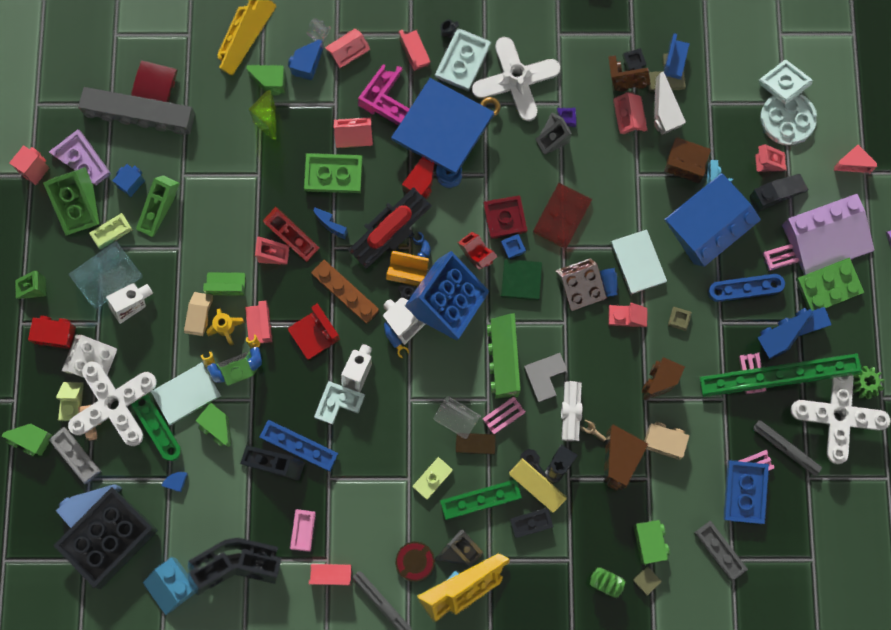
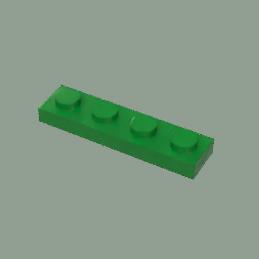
M514 479L443 499L440 502L445 520L519 500L522 497L518 483Z

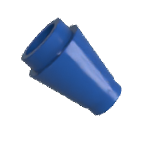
M615 268L601 270L600 276L606 297L618 295L617 272L615 273Z

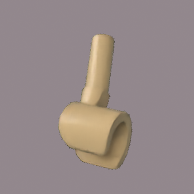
M584 420L588 423V427L585 429L580 426V429L586 433H592L604 442L606 438L595 429L594 423Z

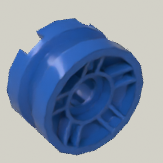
M437 165V180L443 187L453 188L461 182L462 166L456 175L453 173L446 175L448 170Z

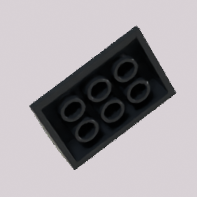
M111 487L53 546L93 588L102 589L159 530L117 490Z

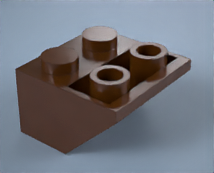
M664 357L660 361H656L649 373L652 377L645 382L641 391L644 393L642 399L648 400L670 392L678 384L685 366Z

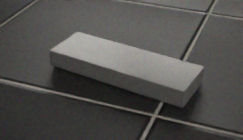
M63 427L49 439L84 484H88L101 473V470L66 427Z

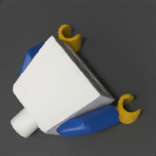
M400 298L396 303L389 299L383 306L387 311L383 315L386 320L384 323L385 335L392 346L398 349V356L400 358H403L400 355L401 349H405L409 354L408 348L403 347L401 343L405 345L425 325L405 307L408 301L405 298Z

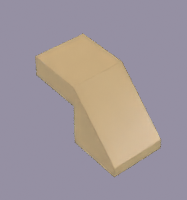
M193 293L188 306L184 333L198 336L204 335L208 326V311L213 302V295Z

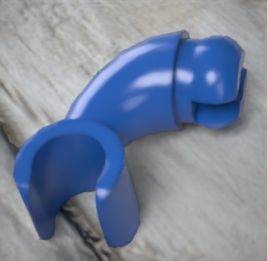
M418 232L421 240L417 241L413 238V243L422 247L421 252L417 256L429 258L431 254L430 245L424 239L423 234Z

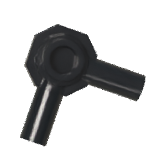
M527 449L520 455V460L523 458L545 477V472L539 465L540 456L532 449Z

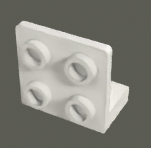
M75 335L62 371L83 377L82 369L84 365L88 362H96L108 375L117 349L89 337Z

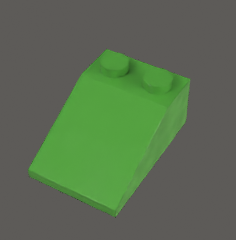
M86 167L43 182L65 235L99 224L93 184Z

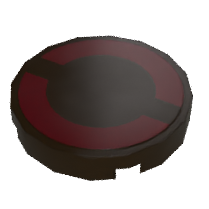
M413 541L406 543L399 549L396 554L395 564L401 577L408 581L418 582L430 576L434 569L435 559L433 552L427 545L422 542Z

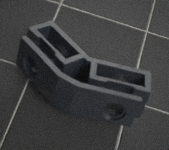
M242 538L225 539L188 560V581L197 596L233 575L275 584L282 558L276 557L278 550L276 546ZM236 549L242 550L241 553L226 555L224 552Z

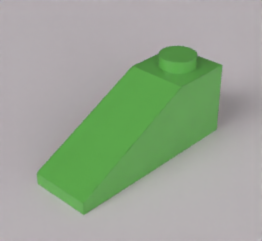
M164 175L154 178L136 227L137 230L154 237L174 201L180 183Z

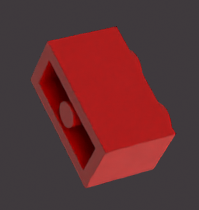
M40 316V318L32 319L28 340L33 344L70 349L76 327L67 319L59 318V321H54L50 317Z

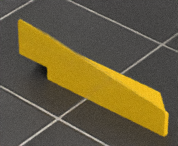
M249 0L248 6L238 8L217 54L218 59L222 61L219 66L220 69L230 75L234 74L275 10V3L271 0Z
M496 554L418 595V600L435 622L449 610L457 614L501 583L503 577L500 573L503 566L509 564L510 560L503 555Z

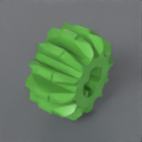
M868 366L862 367V374L853 375V386H855L853 393L859 392V398L864 396L867 399H871L872 396L877 397L879 391L884 389L880 384L884 383L885 380L879 379L882 372L875 373V367L870 369Z
M597 568L591 576L590 584L598 590L617 598L624 589L625 581L602 568Z

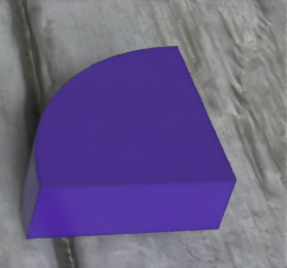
M557 108V115L564 119L567 126L576 127V108Z

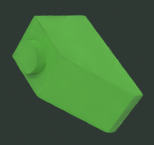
M247 65L249 76L266 93L270 95L285 94L286 72L284 66Z

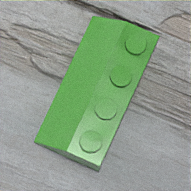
M515 313L493 318L490 320V325H487V336H491V344H488V354L492 355L493 362L489 363L490 374H494V382H491V393H495V398L518 397L520 393Z

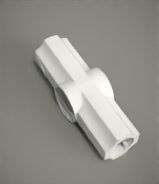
M569 381L564 383V402H562L561 420H563L562 441H579V427L582 419V386L580 382Z

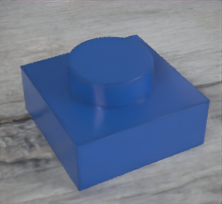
M519 234L501 241L508 259L526 253Z

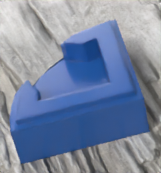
M173 473L164 480L162 486L182 492L188 473Z

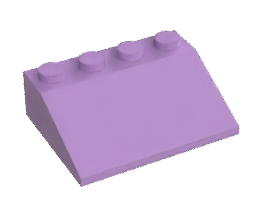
M858 194L788 218L782 225L790 244L793 245L792 249L796 258H799V264L804 275L849 257L854 259L874 251L866 212Z

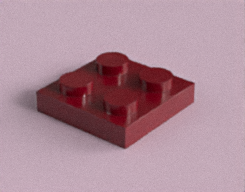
M520 195L483 202L490 239L527 233L528 230Z

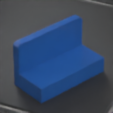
M673 34L663 72L665 76L681 79L689 43L677 41V34Z

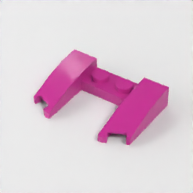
M382 65L359 96L358 106L372 114L376 112L395 124L400 125L409 108L390 98L387 94L401 74L402 67L397 66L396 72L385 71V65Z

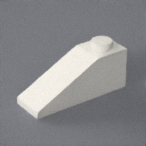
M664 72L656 77L654 125L661 135L682 127L686 123Z

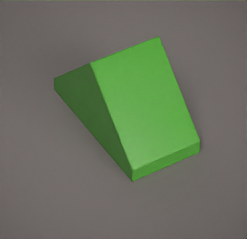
M32 271L15 280L16 299L46 296V278L38 271Z

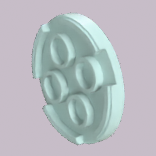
M802 94L797 95L786 105L773 95L764 104L760 114V121L764 132L770 139L783 145H796L808 139L815 130L817 113L812 102Z

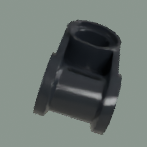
M561 444L553 456V460L545 470L546 479L551 483L559 482L578 455Z

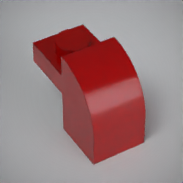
M471 232L457 242L463 253L478 270L488 267L497 258L495 252L487 248L480 236L474 232Z

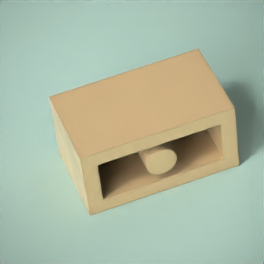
M655 422V424L651 423L649 425L644 441L648 443L647 450L681 460L690 435H686L684 430L678 428L671 430L666 428L665 424Z

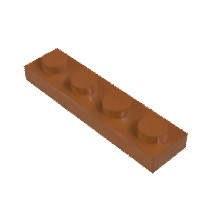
M323 260L311 272L321 284L365 324H368L380 311L327 261Z

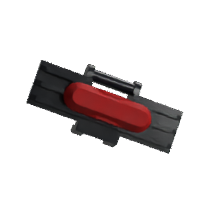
M413 187L397 204L392 206L387 203L386 208L369 224L366 223L364 227L368 231L348 251L367 269L389 247L393 251H399L398 246L407 237L411 239L414 236V233L409 228L432 205Z

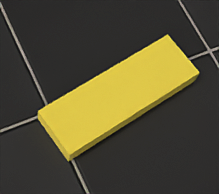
M523 458L509 472V475L553 513L567 499L561 491Z

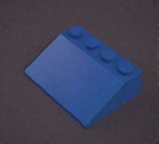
M721 173L664 220L693 264L705 267L761 219L749 201Z
M450 251L437 259L407 301L405 307L419 321L458 340L486 298L489 290Z

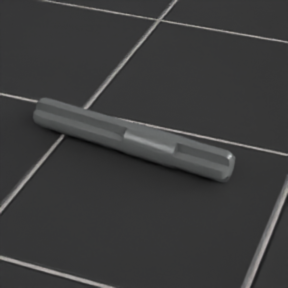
M759 420L754 425L753 429L812 475L816 476L821 471L822 467L765 423Z
M361 571L352 577V580L397 630H412Z

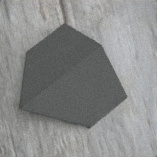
M552 112L536 141L542 152L548 154L569 144L572 133L564 119Z
M461 530L435 560L471 567L484 552Z

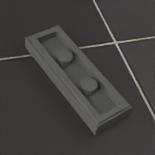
M711 521L694 532L731 582L748 570Z

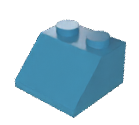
M173 557L156 568L143 582L165 615L196 593L188 581L187 572L177 558Z

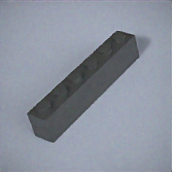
M83 87L78 105L83 115L89 118L96 116L101 117L105 121L117 120L125 125L133 123L142 128H148L149 126L163 132L170 130L179 135L191 133L195 112L190 106Z

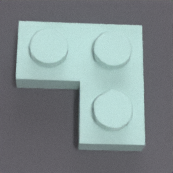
M328 381L314 418L333 425L340 407L359 413L365 394Z

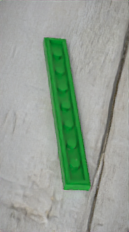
M857 353L700 377L703 397L858 375L862 374V369Z

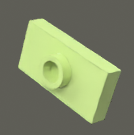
M121 213L89 234L101 250L133 229Z
M438 457L412 487L428 500L453 469Z

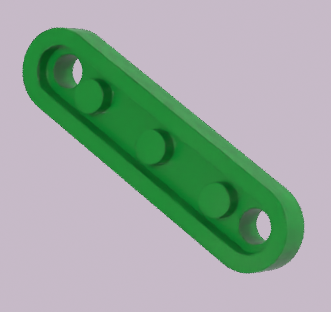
M146 394L131 405L162 457L168 461H175L181 456V446L151 397ZM141 400H145L144 406H140ZM171 448L175 449V453L173 455L169 454V450Z

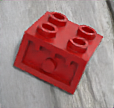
M318 303L311 307L312 313L288 328V331L308 360L340 340L338 333Z

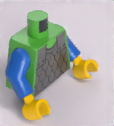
M254 335L252 341L248 337L246 338L250 351L215 364L212 352H209L210 357L204 358L201 355L203 364L207 367L214 382H224L228 386L252 377L258 367L262 364L260 349L258 348L261 343L256 335Z

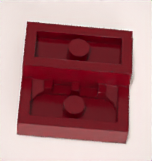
M141 61L131 96L169 103L171 89L175 85L178 69Z

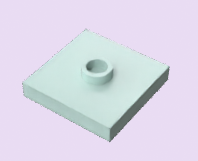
M786 59L759 79V84L785 105L812 85L813 82L811 78Z

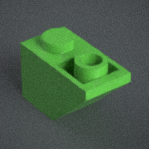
M210 403L196 419V422L200 424L198 428L206 435L210 432L215 436L212 440L219 446L226 445L229 448L231 445L229 417Z
M32 424L12 429L2 434V437L7 439L6 443L16 448L18 445L24 447L23 452L34 456L35 453L42 456L50 442L49 439L53 436Z

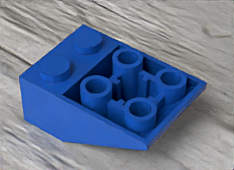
M804 308L795 313V318L791 320L785 318L778 322V327L774 329L769 327L760 332L761 336L758 339L770 359L787 352L813 316L811 309L807 311Z

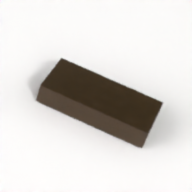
M457 433L456 453L495 455L496 434Z

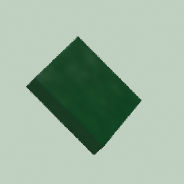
M504 259L501 297L539 300L542 262Z

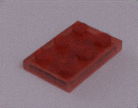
M558 183L533 233L567 249L592 199Z

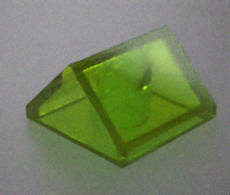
M269 90L249 108V112L253 122L270 138L276 139V104L272 92Z

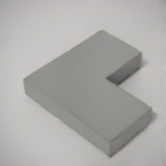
M560 353L524 366L538 403L556 396L550 378L567 372Z

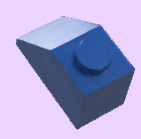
M316 40L295 51L294 56H291L288 62L291 75L313 80L324 49L322 40Z

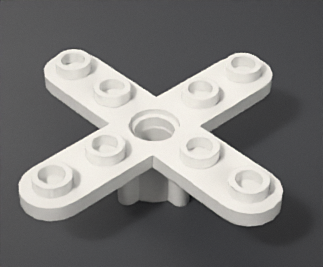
M502 37L496 42L495 48L504 73L475 82L472 87L473 95L476 98L484 99L511 91L520 118L525 121H531L537 115V107L529 85L557 76L560 71V64L554 59H548L524 66L520 63L512 40ZM513 74H519L521 76L514 77Z
M86 363L82 369V374L98 401L70 419L68 423L69 431L75 435H83L110 418L126 444L130 446L139 445L143 440V432L127 406L155 388L157 382L155 376L149 372H144L115 389L98 363ZM114 401H118V407L112 410L111 404Z
M853 375L832 378L830 404L798 400L791 406V414L795 419L826 423L829 426L827 457L834 464H841L848 458L850 427L884 430L890 424V417L884 411L852 407ZM835 412L840 414L841 421L835 419Z

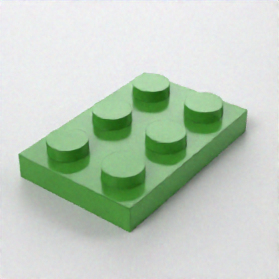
M306 153L304 190L311 192L361 193L362 155Z
M850 257L796 278L808 310L811 309L812 311L823 307H830L864 293Z

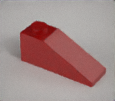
M422 157L403 182L402 190L408 193L414 187L427 199L432 192L435 163Z
M277 207L263 220L274 233L306 262L319 249Z

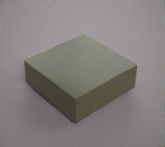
M673 306L667 326L686 331L692 312Z
M646 567L633 579L645 595H648L662 582L649 567Z

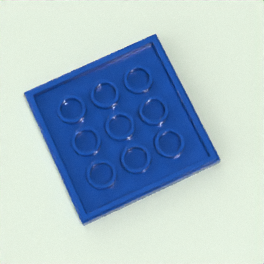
M430 78L391 139L456 175L494 116V111Z

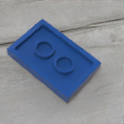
M728 460L723 520L765 524L769 464Z

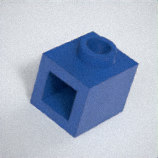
M126 164L117 171L116 177L112 181L116 187L129 197H132L145 180L140 169Z

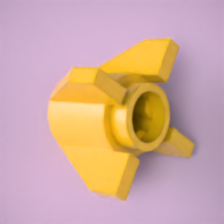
M219 308L217 309V315L212 321V325L207 329L206 333L208 336L218 333L226 337L230 346L234 345L230 334L233 333L235 326L244 323L243 318H231L229 315L222 313V310Z

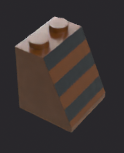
M612 425L606 433L604 480L608 482L607 486L610 488L622 490L627 486L648 443L615 425Z

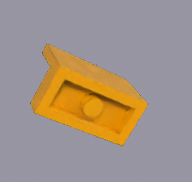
M392 251L386 280L419 286L427 275L429 259Z

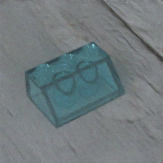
M115 241L69 273V276L91 305L97 309L107 302V296L134 283L142 277V274L122 246Z

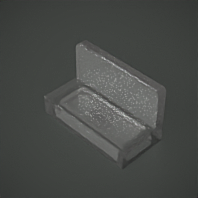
M447 396L433 419L467 439L481 415Z

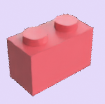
M24 145L9 162L21 176L34 185L49 170V167L45 164L47 160L33 147L28 149Z

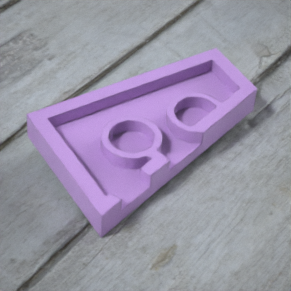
M76 130L49 151V153L74 170L86 167L89 177L95 185L111 174L80 130Z

